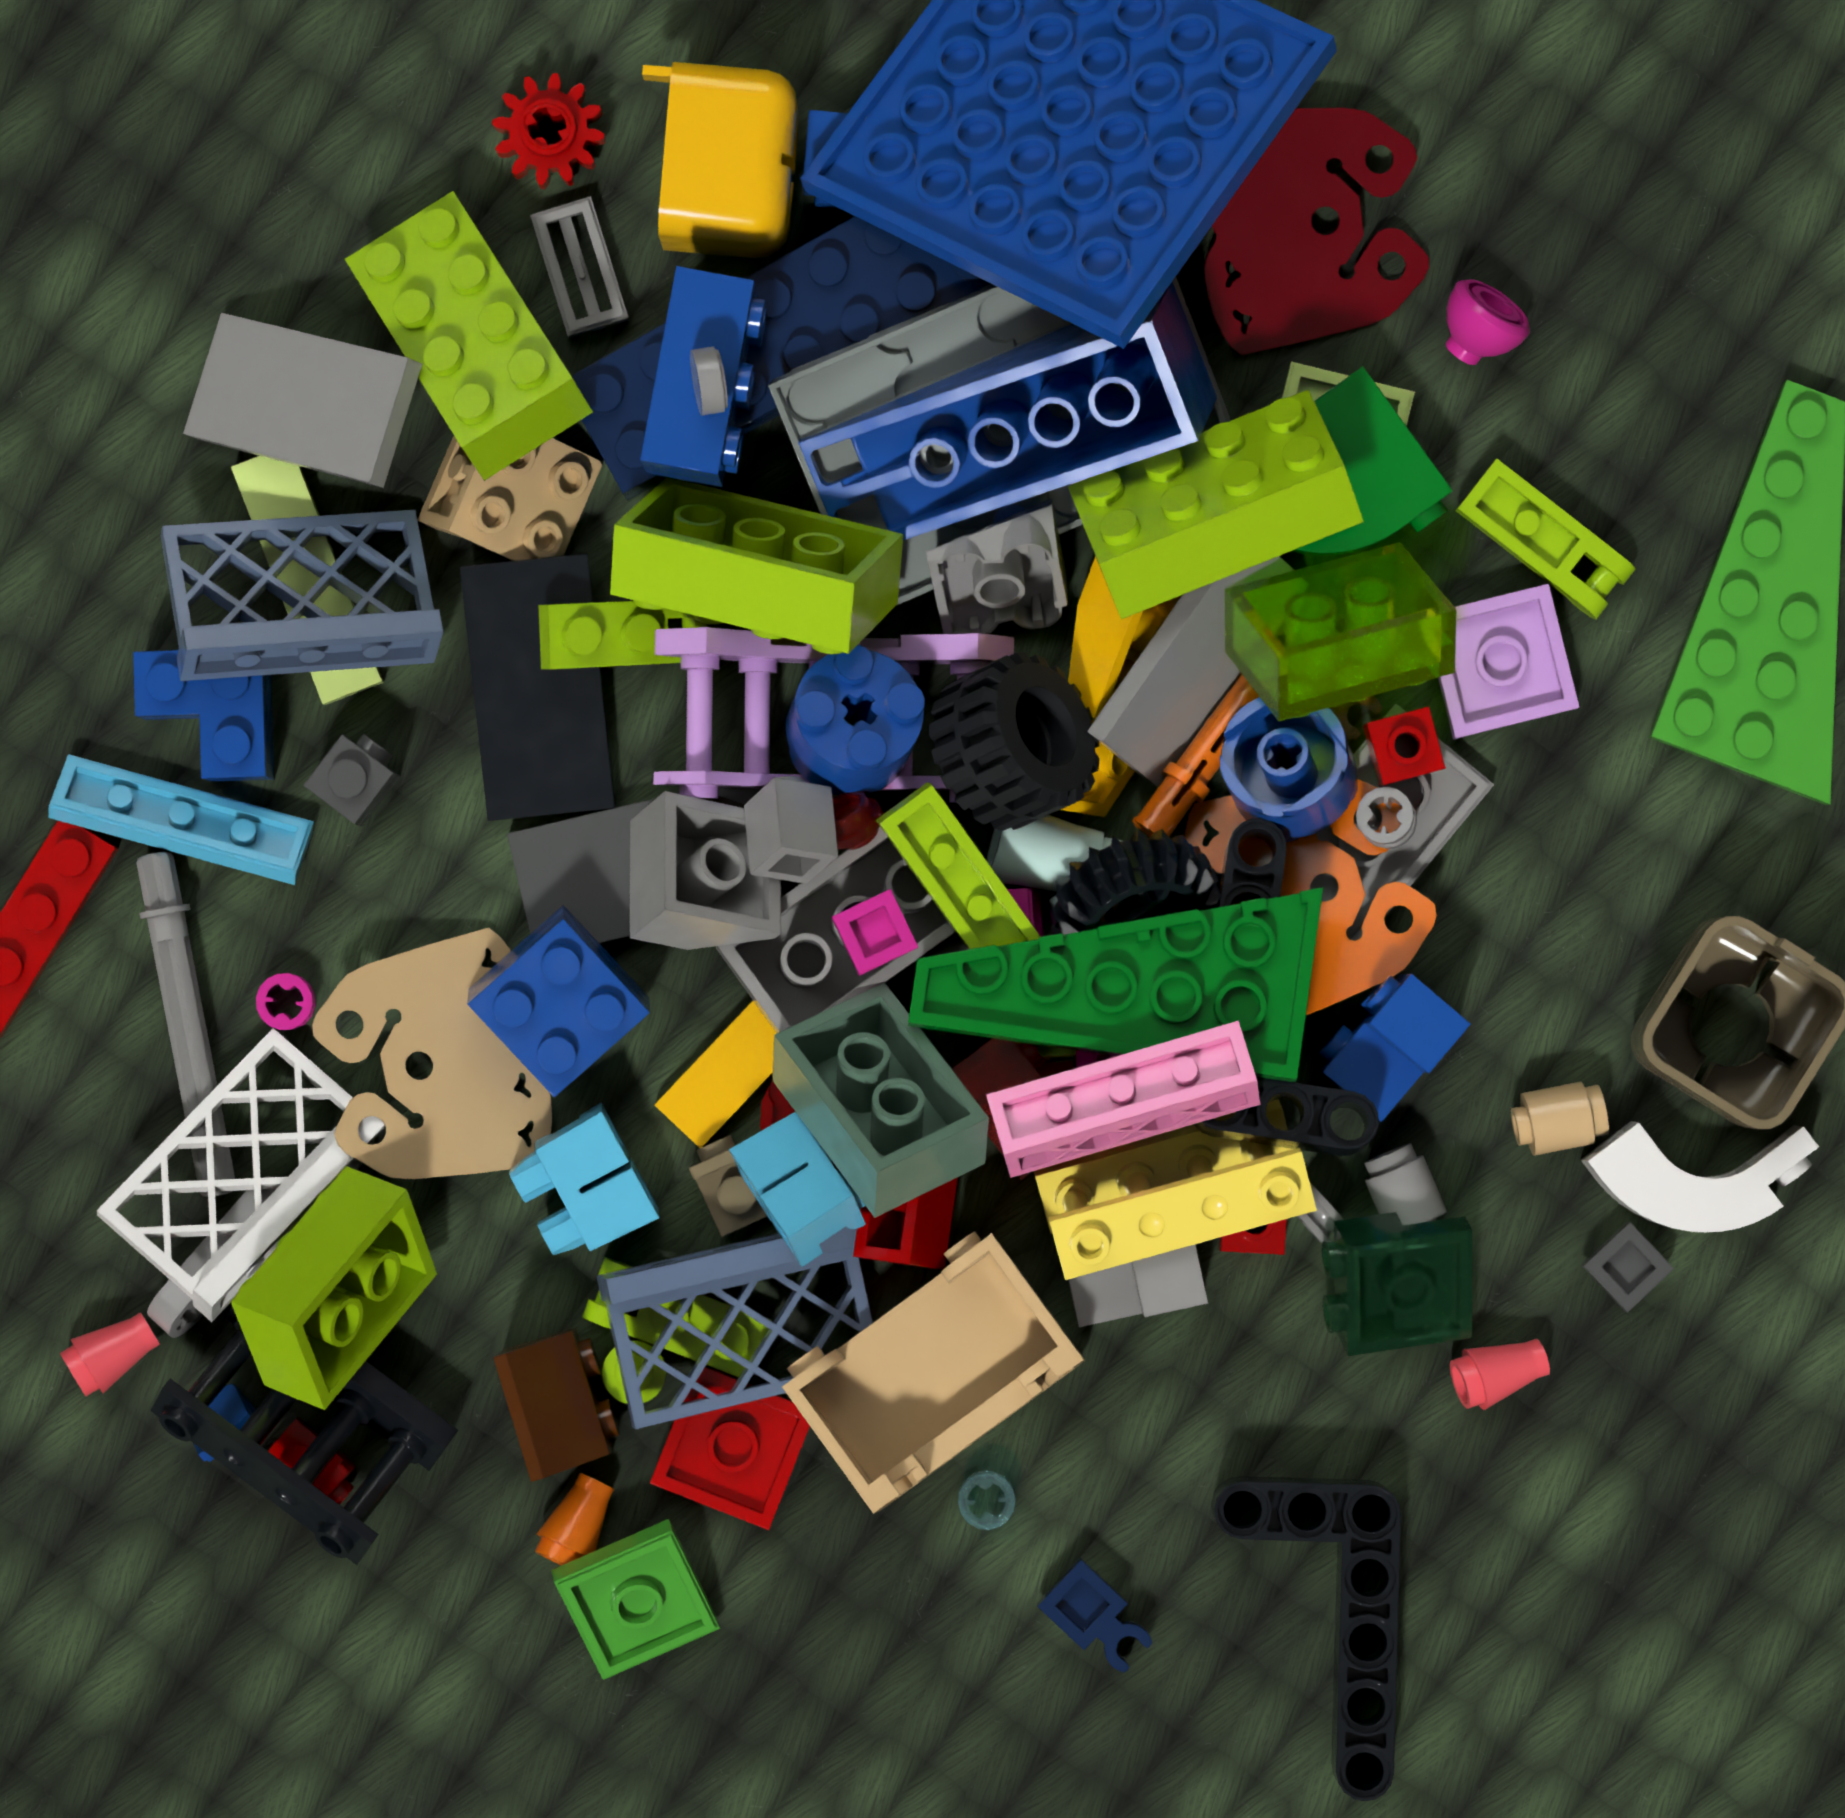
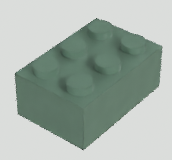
M885 982L775 1034L773 1051L774 1084L874 1218L985 1164L989 1124L987 1114L919 1027L908 1026L909 1013Z

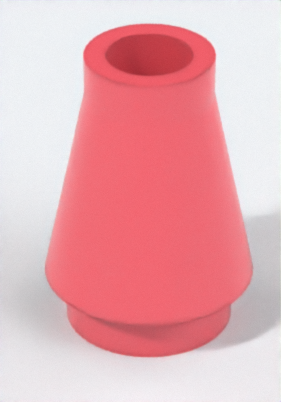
M140 1312L130 1319L70 1339L73 1345L60 1352V1355L85 1397L98 1389L104 1394L141 1358L159 1346L160 1343Z
M1536 1338L1523 1343L1464 1349L1462 1357L1450 1361V1374L1455 1391L1463 1406L1469 1409L1479 1405L1481 1409L1486 1410L1534 1380L1549 1375L1550 1365L1542 1343Z

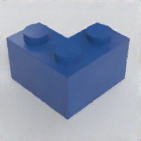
M178 650L133 652L135 716L144 720L199 719L202 779L211 782L275 780L272 675L180 681L177 665Z
M1412 973L1401 974L1396 980L1390 975L1383 983L1374 986L1360 1004L1368 1011L1366 1016L1353 1031L1342 1025L1319 1052L1327 1061L1318 1072L1340 1090L1353 1091L1365 1095L1373 1102L1378 1112L1379 1122L1385 1119L1423 1073L1429 1074L1471 1025Z

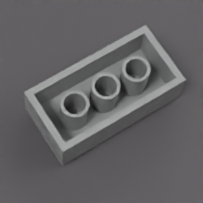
M879 827L838 856L808 884L801 883L781 897V934L775 939L716 946V950L775 1032L779 1033L884 982L887 983L915 963L918 958H922L956 932L884 831ZM891 889L919 948L859 976L831 917Z

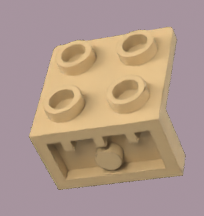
M453 436L417 521L436 530L464 538L512 561L563 556L602 464L598 459L552 438L484 481L455 436Z

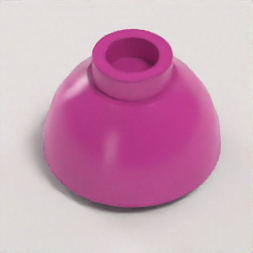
M1473 279L1461 280L1455 284L1447 303L1446 321L1451 335L1445 345L1459 360L1469 365H1477L1482 357L1499 356L1510 352L1530 334L1528 318L1520 307L1502 292L1486 283Z

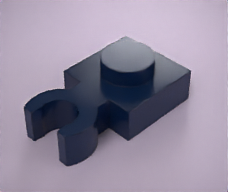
M1081 1557L1037 1603V1607L1083 1650L1096 1637L1104 1643V1652L1108 1662L1120 1672L1125 1673L1130 1668L1128 1662L1117 1653V1644L1122 1638L1127 1636L1135 1637L1147 1649L1152 1644L1151 1637L1143 1626L1130 1621L1122 1622L1116 1617L1128 1604L1127 1601Z

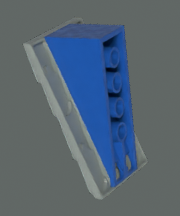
M1176 277L1124 349L1014 294L989 284L982 287L979 291L796 367L789 373L772 379L768 385L820 514L903 534L898 604L933 590L927 562V550L949 543L958 537L993 524L994 515L1001 507L1017 504L1028 509L1053 498L1058 533H1064L1082 525L1068 486L1197 442L1202 432L1209 430L1219 423L1231 421Z

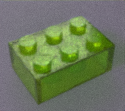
M1398 542L1225 589V653L1276 719L1283 721L1290 718L1304 717L1311 712L1340 704L1362 701L1369 696L1409 685H1419L1428 680L1455 673L1457 610L1404 546Z

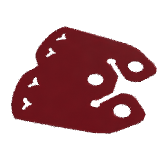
M1296 108L1211 226L1216 233V239L1204 265L1207 295L1213 316L1221 333L1230 346L1239 354L1245 355L1368 326L1389 317L1424 280L1429 269L1428 255L1403 230L1397 228H1385L1376 233L1354 266L1355 273L1352 278L1343 279L1339 275V267L1347 263L1363 238L1364 231L1360 197L1337 174H1331L1327 171V161L1331 158L1340 159L1342 168L1372 196L1383 198L1392 196L1400 190L1418 159L1416 149L1409 139L1376 116L1363 110L1350 108ZM1376 145L1387 147L1393 155L1391 168L1381 174L1370 171L1365 162L1368 150ZM1324 206L1331 207L1339 216L1337 229L1329 235L1317 233L1311 223L1314 212ZM1396 252L1403 257L1405 271L1400 278L1387 280L1379 274L1378 261L1385 253ZM1227 261L1231 262L1233 268L1241 274L1239 278L1232 282L1229 288L1226 287V281L1229 278V273L1225 266ZM1234 310L1252 317L1247 326L1246 334H1242V323L1234 317Z

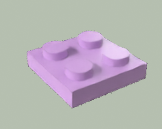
M1549 584L1422 616L1453 740L1580 708Z

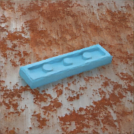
M70 754L67 756L48 807L49 818L292 885L296 884L314 828V821Z

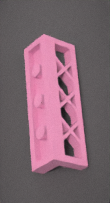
M1239 1021L986 1094L1010 1178L1261 1105L1257 1078Z

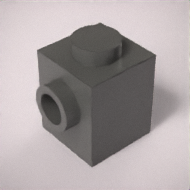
M363 733L359 740L355 742L342 734L303 786L353 824L363 827L401 776L387 766L394 756Z

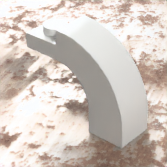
M1630 1121L1580 1160L1601 1187L1632 1213L1666 1227L1707 1233L1738 1229L1756 1223L1784 1207L1769 1185L1776 1180L1781 1187H1784L1802 1175L1812 1166L1807 1156L1819 1146L1804 1126L1793 1125L1736 1169L1721 1175L1702 1177L1689 1174L1676 1167L1660 1151L1641 1124Z

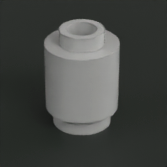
M1411 1143L1392 1149L1364 1162L1370 1176L1364 1181L1388 1236L1401 1233L1404 1242L1408 1243L1440 1229L1436 1218L1445 1214L1447 1209L1424 1156L1417 1157Z

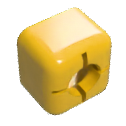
M673 62L672 67L643 65L642 76L645 81L670 83L658 217V236L663 250L748 258L768 257L779 251L787 241L790 231L794 182H791V175L795 173L799 130L796 92L790 81L780 73L765 69Z

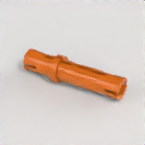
M1243 668L1239 678L1212 715L1206 720L1176 763L1169 761L1161 772L1165 779L1138 816H1135L1132 820V823L1150 838L1155 832L1163 829L1169 837L1195 800L1202 802L1208 795L1210 790L1206 785L1220 767L1221 750L1225 739L1224 733L1229 721L1243 706L1252 700L1266 694L1276 693L1275 688L1260 675L1247 668Z

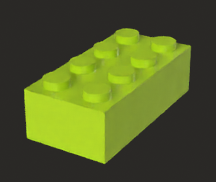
M454 191L345 258L346 263L404 356L422 363L418 377L484 481L593 413L572 376Z
M1309 389L1291 397L1278 399L1266 407L1229 422L1219 423L1209 430L1202 432L1197 442L1068 486L1121 619L1364 522L1344 463Z
M666 477L614 524L610 595L633 600L637 606L645 609L658 610L666 608L691 614L696 621L705 624L727 623L751 629L753 634L765 639L787 638L811 644L814 650L825 654H849L898 604L903 534Z

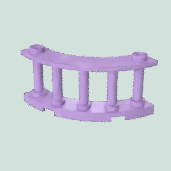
M710 627L655 629V655L681 657V669L687 670L686 771L654 772L653 785L679 786V794L700 799H718V788L762 789L774 777L797 776L804 779L806 783H809L802 775L770 774L771 674L777 673V662L809 663L810 668L818 660L829 654L814 650L811 644L787 638L765 639L756 636L752 631ZM981 633L901 635V647L900 639L864 638L858 644L868 650L881 653L893 659L910 674L912 679L914 676H920V664H950V675H957V679L1006 655L1014 654V637ZM719 660L739 661V673H745L744 773L712 771L713 670H719ZM913 750L900 775L888 786L879 790L916 791L929 782L936 791H949V803H957L955 801V793L951 788L947 789L940 776H912Z

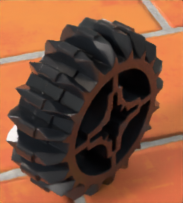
M1161 829L1155 832L1149 839L1139 830L1134 832L1130 840L1122 842L1112 836L1110 846L1102 850L1089 847V858L1084 862H1070V875L1055 881L1057 893L1049 899L1051 907L1050 919L1053 925L1051 930L1053 935L1060 933L1064 935L1093 930L1100 926L1198 909L1201 911L1218 908L1219 900L1221 899V892L1219 890L1221 884L1207 856L1202 854L1199 846L1189 844L1183 835L1171 839Z

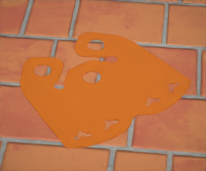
M1357 779L1358 791L1355 798L1337 821L1329 827L1332 829V834L1363 853L1379 855L1389 849L1374 846L1354 824V815L1359 802L1368 792L1378 787ZM1231 795L1194 804L1189 813L1185 838L1192 846H1199L1202 854L1207 856L1212 869L1216 873L1222 874L1224 854L1233 831L1246 820L1237 809ZM1385 803L1376 806L1382 814V822L1375 832L1381 833L1383 826L1386 827L1389 833L1397 830L1401 824L1396 815L1402 807L1396 803H1392L1391 809H1388ZM1205 821H1208L1211 827L1219 832L1218 835L1212 838L1208 846L1203 845V839L1207 835V830L1204 827ZM1316 834L1301 837L1293 842H1286L1287 852L1280 897L1311 890L1312 880L1320 874L1332 875L1336 878L1339 886L1338 893L1333 899L1321 901L1306 1015H1309L1379 985L1390 975L1393 977L1403 971L1412 961L1425 938L1434 927L1437 914L1435 904L1415 889L1401 882L1388 883L1378 889L1361 926L1363 930L1362 937L1355 941L1349 940L1346 930L1348 927L1353 926L1366 895L1355 858L1327 840H1318ZM1247 838L1238 845L1239 854L1248 865L1260 867L1270 863L1273 859L1269 844L1260 838ZM1239 900V901L1233 903L1232 905L1240 904L1242 901H1248V900ZM1394 906H1404L1413 915L1412 926L1404 933H1393L1385 925V915Z

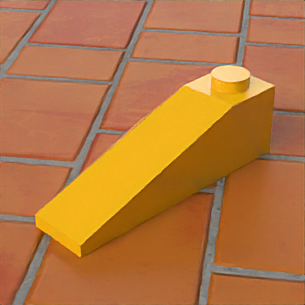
M1096 557L1077 604L1068 683L1076 685L1082 694L1080 699L1085 708L1089 707L1094 719L1091 721V724L1095 721L1181 597L1178 596L1121 619ZM1099 742V747L1095 748V753L1100 758L1099 769L1092 773L1095 782L1091 790L1083 793L1084 798L1061 810L1105 817L1135 771Z

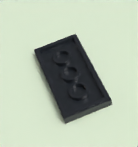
M583 553L460 566L488 821L615 808L601 667L541 669L538 605L594 602L589 554Z

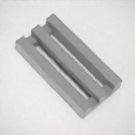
M591 196L530 215L568 338L580 336L581 333L600 330L616 322L619 324L629 321ZM583 214L612 306L610 310L600 312L571 217ZM557 221L560 223L588 314L587 317L577 320L547 224Z

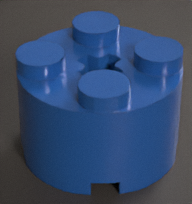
M857 645L849 654L826 655L814 663L803 676L786 718L787 741L793 765L809 783L829 786L832 788V794L847 796L848 792L865 791L872 793L885 788L904 769L920 734L925 705L922 691L900 664L881 653L868 650L861 645ZM851 719H853L858 722L854 726L848 724L846 721H850Z
M1284 693L1266 694L1247 703L1229 721L1224 733L1225 739L1220 756V770L1237 809L1246 821L1262 818L1273 822L1281 829L1286 842H1293L1301 837L1316 834L1332 825L1355 798L1358 791L1356 762L1339 719L1329 707L1318 699L1305 696V698L1284 696ZM1288 761L1292 766H1294L1287 770L1283 767L1279 768L1283 763H1286Z

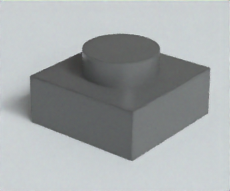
M1628 1221L1581 1264L1627 1313L1674 1270L1666 1259Z

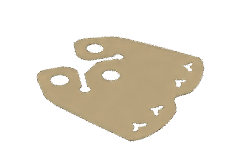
M490 928L425 945L366 964L347 974L316 1013L312 1024L313 1036L338 1059L347 1063L360 1062L368 1057L387 1022L385 1016L388 1010L396 1009L401 1013V1021L394 1025L380 1052L388 1093L411 1112L421 1114L424 1120L423 1125L420 1128H411L408 1124V1119L375 1093L365 1092L356 1095L349 1101L334 1133L338 1146L347 1155L385 1176L400 1179H422L509 1170L527 1155L535 1152L536 1140L551 1134L552 1106L549 1091L467 1005L469 988L492 969L482 966L486 956L485 950L487 948L490 949L491 960L496 963L511 952V949L502 938ZM344 1011H354L363 1020V1030L356 1038H344L336 1029L337 1017ZM414 1052L426 1053L433 1063L431 1074L423 1080L412 1078L406 1070V1060ZM520 1073L525 1074L524 1087L531 1093L530 1098L521 1092L514 1091V1087L519 1081ZM368 1116L380 1118L386 1127L384 1139L375 1145L365 1143L358 1133L360 1122ZM529 1121H533L534 1124L532 1131L529 1133L532 1143L531 1147H528L525 1140L518 1135V1132L523 1130Z

